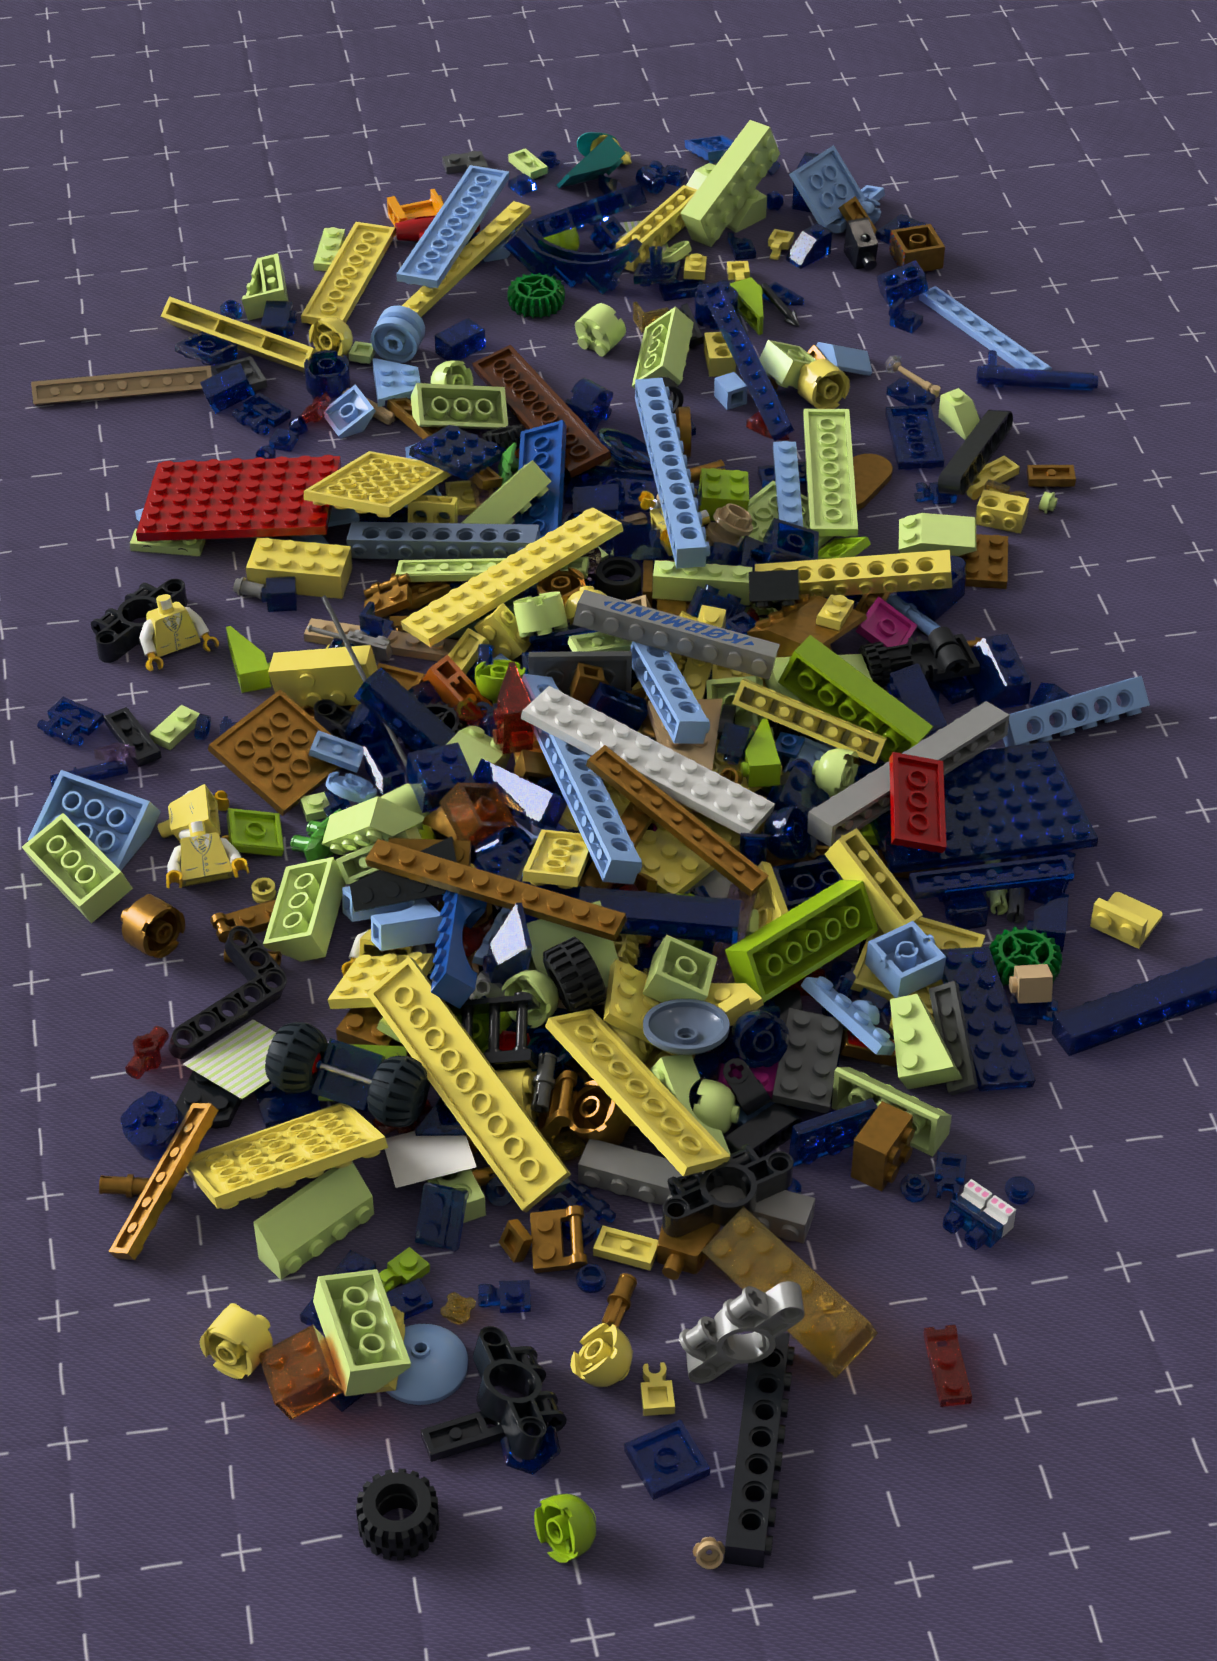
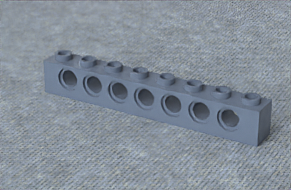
M351 522L346 541L347 546H351L352 558L482 559L507 558L509 555L522 550L528 544L539 540L541 535L539 525Z

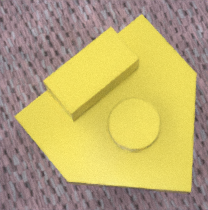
M711 983L708 997L705 1000L725 1012L730 1026L764 1005L762 997L746 983Z

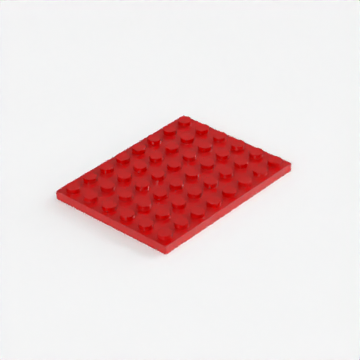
M324 455L322 457L300 456L299 458L281 456L275 459L257 457L249 460L234 458L222 461L210 459L208 461L187 460L185 462L164 461L158 463L136 531L137 541L326 535L333 505H314L312 501L304 500V490L341 468L340 456Z

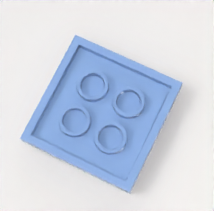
M834 145L789 174L821 229L842 216L838 208L851 198L856 196L860 203L866 199Z

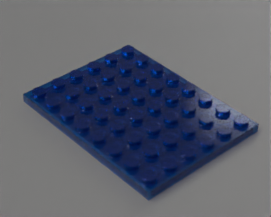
M1049 742L986 749L944 775L946 849L943 853L891 844V810L870 822L891 873L1096 847L1098 844V837ZM885 763L858 766L854 783Z

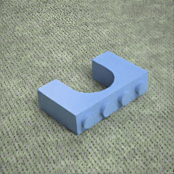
M350 886L342 887L343 913L352 922L371 919V941L381 951L435 943L439 938L440 932H438V927L442 921V916L426 899L355 912Z

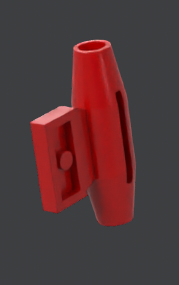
M436 215L422 216L395 223L396 239L418 242ZM480 224L473 235L480 231Z

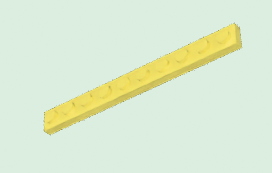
M513 201L464 247L438 288L422 286L402 306L412 309L422 317L531 214L530 206Z

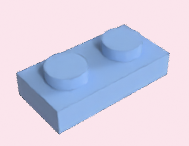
M318 730L308 755L357 773L366 747Z

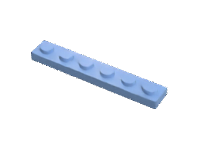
M773 442L779 537L803 536L804 528L796 442Z

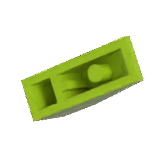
M752 277L729 283L728 302L758 335H762L764 315L761 285L757 284Z
M227 626L228 647L241 693L271 688L268 673L271 662L267 663L264 652L233 627Z
M767 718L761 720L745 750V761L740 764L743 777H746L748 787L780 785L781 762Z

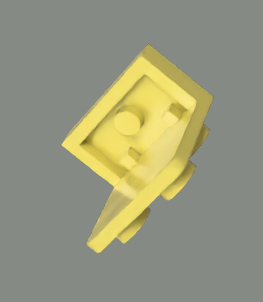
M1115 892L1108 901L1098 898L1094 903L1090 927L1139 949L1162 919V912L1123 893Z

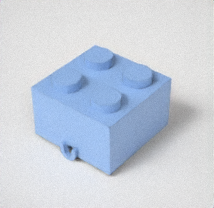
M912 921L868 941L865 964L895 998L907 996L941 980L946 956L935 945L934 937L930 934L926 935Z

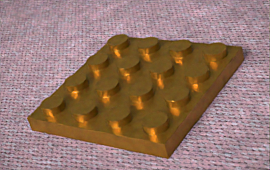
M278 690L215 739L208 747V751L282 816L300 802V798L308 796L322 785L330 773L339 771L342 768L308 755L318 730L330 735L332 734L281 690Z

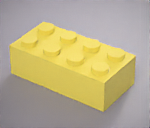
M257 537L246 566L247 580L265 584V592L316 597L326 595L327 598L343 599L352 571L351 546Z

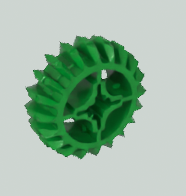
M541 273L523 274L522 278L516 277V280L511 281V285L508 286L509 306L512 311H516L517 315L523 314L525 318L531 316L532 319L534 317L542 318V316L550 317V314H557V310H562V305H564V285L561 284V280H556L555 276L549 277V274L541 275Z
M1014 926L1011 932L1004 929L1002 935L997 934L994 941H991L987 960L989 961L990 973H993L994 979L1001 980L1002 986L1009 985V978L1014 976V966L1041 964V961H1044L1042 964L1048 965L1054 982L1061 971L1062 954L1060 946L1055 943V938H1048L1047 932L1040 934L1037 928L1031 931L1027 930L1025 926L1023 930H1019Z

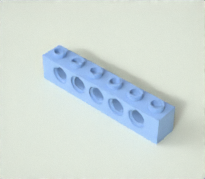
M632 641L630 648L632 653V669L673 743L703 744L706 733L710 730V721L704 714L701 705L697 702L693 691L689 688L685 677L682 676L670 652Z
M1142 676L1129 678L1009 714L1008 734L1003 738L1005 747L1015 746V749L1018 750L1029 747V741L1037 739L1038 743L1052 740V734L1060 733V736L1075 733L1074 728L1082 726L1083 730L1098 726L1096 721L1104 719L1105 723L1119 720V714L1126 713L1127 716L1142 713L1141 708L1150 705ZM1117 695L1121 698L1120 706L1116 702ZM1095 702L1099 705L1098 713L1094 709ZM1073 708L1077 712L1076 720L1072 717ZM1050 715L1055 719L1054 726L1049 722ZM1028 721L1032 724L1031 733L1027 730Z

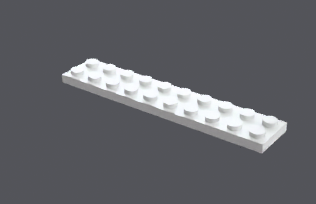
M548 686L522 710L521 719L591 756L606 745L672 799L748 839L773 812L775 803L765 799L763 796L742 787L740 784L719 775L717 772L696 763L694 760L673 751L671 748L652 740L648 736L629 728L627 725L606 716L604 713L583 704L581 701L551 686Z

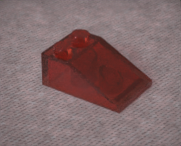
M509 662L497 698V709L493 711L494 721L497 725V729H493V739L496 745L499 744L502 754L533 750L534 725L521 719L522 710L531 703V700L515 662Z

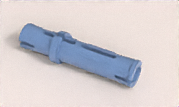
M892 594L886 601L917 624L916 628L928 636L934 629L941 627L929 617L919 612L914 604L906 603L896 594Z

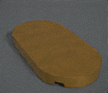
M860 454L853 457L857 511L864 508L892 478V464L883 456Z

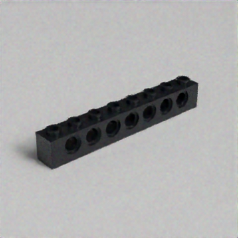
M782 1333L775 1338V1349L768 1357L757 1362L748 1363L725 1543V1564L763 1568L765 1555L771 1556L773 1536L767 1535L768 1527H775L776 1508L771 1507V1499H778L780 1480L774 1479V1472H781L783 1452H777L778 1444L784 1445L786 1425H780L781 1417L787 1418L789 1399L783 1398L784 1391H790L792 1373L786 1372L787 1365L793 1366L795 1347L789 1346V1333ZM753 1472H761L763 1474H754ZM755 1499V1500H758L759 1502H751V1501H749V1500ZM752 1527L756 1530H747L746 1528Z

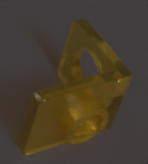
M633 302V320L642 333H644L646 326L670 311L666 307L644 313L639 304Z

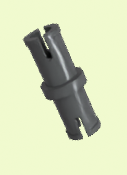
M540 1053L537 1074L533 1077L532 1081L534 1093L531 1110L543 1113L544 1107V1112L547 1113L549 1111L551 1090L555 1088L556 1081L553 1077L557 1057L551 1053Z

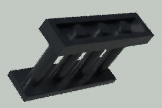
M516 992L514 996L466 1000L460 1009L445 1001L455 1016H462V1026L472 1040L473 1015L489 1013L488 1049L485 1050L483 1055L494 1070L538 1068V1056L527 1047L528 1010L540 1009V1002L529 992ZM516 1011V1047L510 1051L500 1050V1012Z

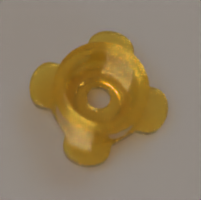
M456 1292L450 1293L447 1296L448 1301L446 1305L440 1310L441 1315L444 1318H448L454 1324L467 1322L471 1316V1309L476 1306L475 1300L471 1297L464 1298L459 1296Z

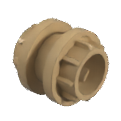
M726 504V506L716 509L713 515L716 522L709 523L705 529L707 534L706 540L715 551L724 555H732L733 552L742 550L745 541L741 536H749L753 530L751 523L753 520L751 515L742 507L735 504Z

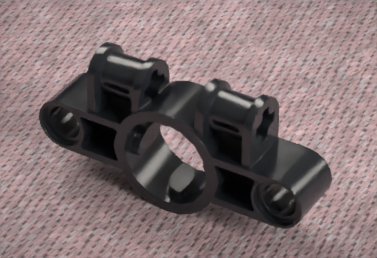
M169 579L158 588L148 583H142L137 591L125 596V601L119 606L118 610L109 608L100 619H94L91 622V628L96 634L95 639L99 659L102 662L111 663L121 658L136 645H141L139 636L144 623H133L131 621L142 617L146 618L148 611L157 609L156 598L158 596L168 594L171 596L172 603L180 602L186 607L185 583L180 579Z
M745 1144L741 1146V1150L730 1154L731 1157L728 1162H724L714 1169L706 1170L703 1174L698 1172L678 1178L674 1176L668 1178V1187L673 1197L666 1200L663 1204V1231L671 1237H681L710 1223L722 1226H735L744 1223L753 1215L757 1202L780 1193L791 1186L793 1175L792 1157L786 1152L777 1151L759 1158L752 1147ZM724 1185L735 1186L742 1189L745 1198H741L737 1202L725 1203L716 1200L709 1192L716 1187Z
M487 1326L480 1330L473 1352V1360L481 1377V1383L476 1396L477 1405L486 1417L501 1424L509 1445L517 1457L524 1460L535 1459L539 1455L545 1434L560 1431L565 1426L567 1418L562 1411H559L556 1394L552 1391H541L542 1382L546 1378V1372L537 1362L538 1354L535 1348L531 1346L511 1347L506 1334L501 1329ZM495 1387H510L520 1392L524 1397L511 1398L498 1392Z

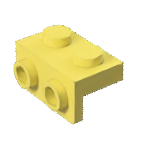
M504 603L474 626L475 630L489 641L488 645L497 655L501 653L510 661L525 653L534 641L532 636L520 637L516 617Z

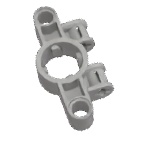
M786 1281L777 1284L766 1293L753 1286H747L743 1289L740 1296L725 1301L723 1309L715 1315L714 1319L704 1316L699 1319L695 1327L683 1330L679 1334V1340L682 1348L686 1351L689 1380L700 1384L708 1383L736 1364L753 1363L768 1357L775 1349V1338L799 1323L805 1316L801 1286L796 1282ZM745 1331L753 1332L748 1334H736Z

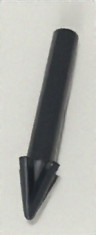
M763 283L761 285L763 293L785 316L786 319L784 321L799 327L795 310L792 312L767 283Z

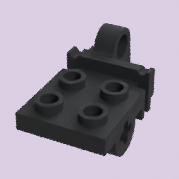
M942 626L934 629L929 634L928 640L923 641L920 636H917L916 642H914L913 638H908V644L886 648V653H889V662L891 661L892 665L890 669H892L891 683L893 684L903 683L909 678L910 674H913L920 689H927L928 678L932 682L978 674L980 672V664L964 635H953L948 627ZM902 670L900 673L893 675L895 672Z

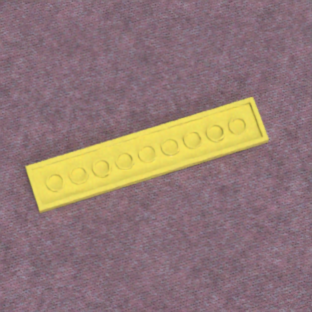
M593 507L587 509L581 515L565 522L564 525L554 531L548 532L544 537L528 544L517 553L509 555L507 559L497 565L491 566L480 575L469 579L468 582L460 587L452 589L448 594L432 601L423 609L412 613L401 621L402 628L432 647L502 603H505L623 532L622 523Z
M407 957L366 994L411 1057L421 1062L427 1071L429 1082L520 1209L528 1212L567 1179L571 1173L445 1001L431 993L432 984L415 960Z

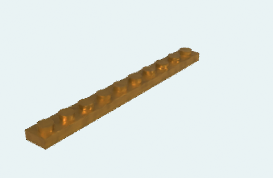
M377 839L365 858L366 864L369 867L611 941H616L627 921L626 913Z

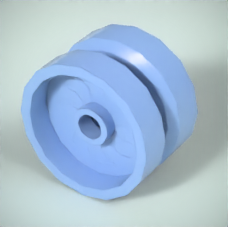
M400 305L391 306L380 315L371 333L370 341L372 347L380 357L387 361L405 363L416 354L425 336V325L422 318L412 309Z

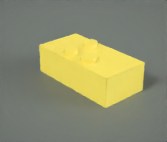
M371 645L351 646L377 699H379L382 681ZM346 647L273 653L268 673L274 692L276 693L278 690H281L300 707L309 705L314 708L315 703L323 699L332 700L339 706L374 704Z

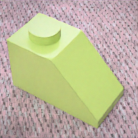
M959 388L940 395L938 417L966 440L980 421L973 400Z

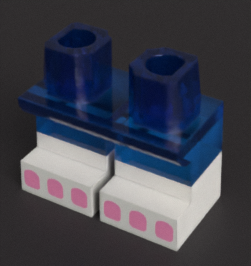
M971 1179L964 1186L963 1193L957 1199L953 1198L950 1200L949 1211L943 1218L942 1226L951 1234H955L960 1228L965 1230L967 1233L965 1234L964 1241L974 1250L979 1249L984 1244L991 1248L1013 1229L1016 1209L996 1195L992 1197L990 1191Z

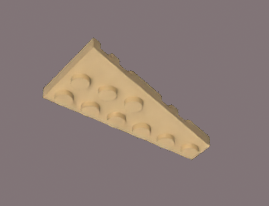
M723 698L696 699L710 721V730L706 733L703 744L673 743L651 701H648L647 711L657 742L712 770ZM676 801L690 813L697 812L687 807L686 805Z

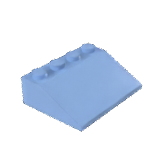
M61 770L28 841L64 813L121 871L150 836L161 811L148 800Z

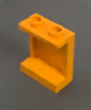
M430 189L431 198L429 200L401 206L395 196L387 197L388 216L395 227L397 222L422 216L437 215L443 206L442 196L438 195L435 189Z

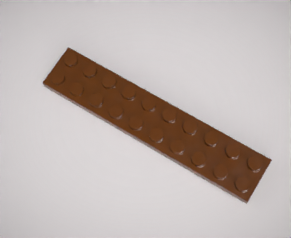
M511 345L472 363L474 371L488 386L505 387L507 408L527 430L560 420L565 422L567 429L564 471L571 478L611 459L608 448Z

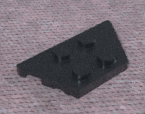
M192 1071L164 1127L165 1134L175 1135V1130H178L192 1103L212 1104L219 1110L211 1128L230 1127L243 1099L197 1072Z

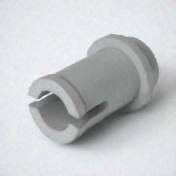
M241 577V579L237 578L235 580L233 591L238 596L244 594L263 599L266 586L265 584L246 580L245 577Z

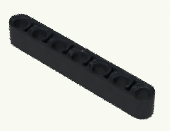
M988 410L941 472L938 479L939 493L964 495L1011 431L1013 425V414L1011 411Z

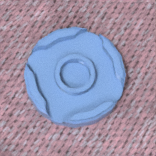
M338 771L328 775L325 784L327 789L341 798L362 803L376 797L377 789L373 788L370 781L351 773H346L345 777L339 776L340 772Z

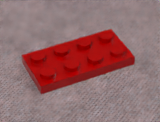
M892 752L889 758L891 844L943 853L946 849L943 761Z

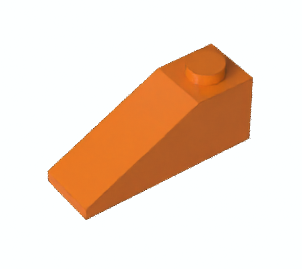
M448 655L431 666L422 680L438 699L446 704L450 703L452 708L458 707L460 712H464L466 718L477 725H480L497 711L492 703L480 694L474 683Z

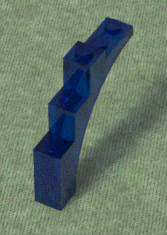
M522 224L511 234L504 247L533 274H549V277L556 273L571 288L576 283L582 284L587 280L603 295L608 289L613 291L620 283L618 279L622 274V270L626 267L625 263L628 261L632 263L639 256L638 250L642 243L635 238L625 246L612 251L600 253L578 252L552 244Z

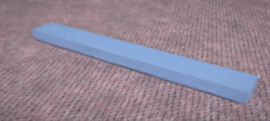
M934 286L919 293L920 301L1034 382L1051 374L1052 367L938 287Z

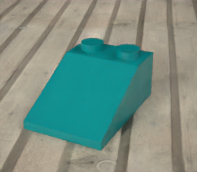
M608 135L568 172L556 186L562 188L598 179L605 173L609 176L623 162L621 158L626 153Z

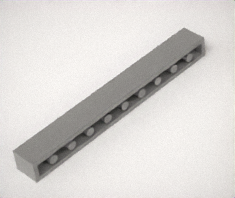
M986 701L902 754L943 761L945 775L1007 736L1010 715ZM886 762L880 768L867 774L864 778L851 784L848 788L809 811L807 833L831 847L841 838V835H846L856 828L859 830L891 810L889 762Z

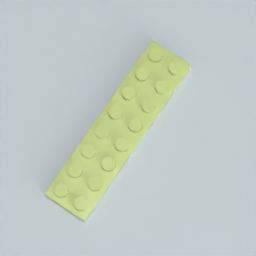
M804 409L803 421L810 536H858L849 409Z

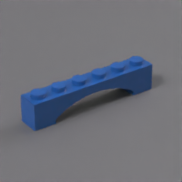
M446 890L442 899L445 903L440 912V916H442V921L438 927L440 935L435 944L437 948V953L433 958L435 967L430 976L432 980L431 993L460 1009L474 992L477 980V973L472 970L465 955L462 940L463 928L467 926L471 929L486 911L487 902Z

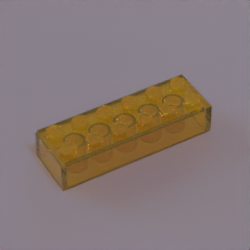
M744 1207L702 1250L708 1259L742 1291L747 1286H753L766 1293L782 1282L791 1281L798 1283L802 1289L805 1316L799 1323L785 1332L789 1333L801 1347L835 1378L878 1334L872 1324Z

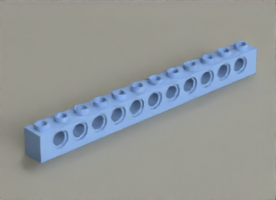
M663 378L635 379V401L676 569L705 567L706 556H710V546L708 541L705 542V527H701L702 514L698 512V499L694 497V483H691L690 469H687L686 454L683 455V441H680V429L676 427V414L673 413V402L669 400V387H665Z
M523 674L517 692L522 708L527 707L548 686L559 690L553 678ZM530 724L602 881L634 884L637 874L642 869V860L626 831L618 810L611 800L603 779L586 766L587 760L591 756Z

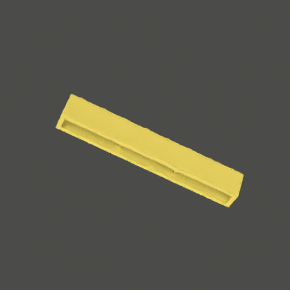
M170 296L161 314V317L173 326L316 377L324 359V356L313 347Z

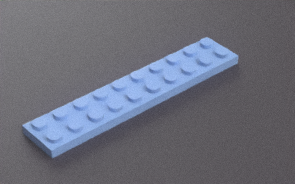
M470 165L397 272V281L422 285L428 288H438L509 180V171Z

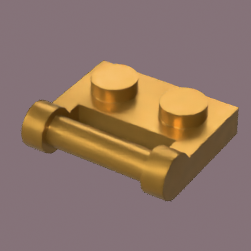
M563 1071L555 1079V1088L551 1090L549 1111L545 1113L543 1107V1113H539L537 1128L547 1142L553 1135H558L561 1127L569 1126L571 1123L570 1105L572 1092L578 1079V1075L574 1071Z
M573 1205L566 1209L530 1213L531 1237L533 1238V1270L535 1273L578 1269L587 1266V1255L584 1254L581 1219L584 1218V1208L582 1206ZM570 1221L572 1255L564 1257L562 1222Z

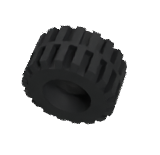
M572 937L543 952V963L546 972L556 985L559 998L569 1012L584 1011L606 1000V988L601 974L591 954L579 939Z
M399 1468V1471L392 1473V1469L385 1470V1475L383 1476L379 1474L372 1477L373 1482L367 1481L363 1485V1492H359L357 1497L358 1529L363 1544L366 1548L371 1547V1553L376 1556L383 1553V1559L391 1560V1557L395 1556L397 1561L404 1560V1556L410 1555L411 1558L418 1556V1550L425 1552L429 1548V1542L435 1541L437 1537L436 1531H439L440 1526L438 1497H436L434 1486H430L429 1480L425 1476L419 1479V1473L413 1470L408 1474L406 1469ZM397 1508L408 1509L413 1512L411 1516L403 1520H389L383 1517L388 1511Z

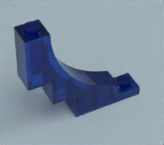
M639 183L519 224L515 231L521 239L519 242L521 247L559 232L646 204L647 201L642 185Z

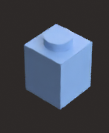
M731 372L715 378L714 396L726 410H730L747 404V385L735 372Z

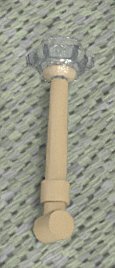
M894 355L887 359L885 363L887 373L894 374L899 371L922 386L924 390L930 392L932 397L936 398L939 396L940 386L933 385L902 367L901 356Z

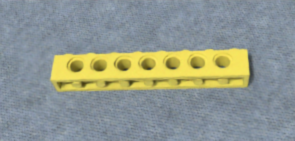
M950 550L755 564V571L799 570L801 595L809 594V597H830L831 594L843 596L952 588Z

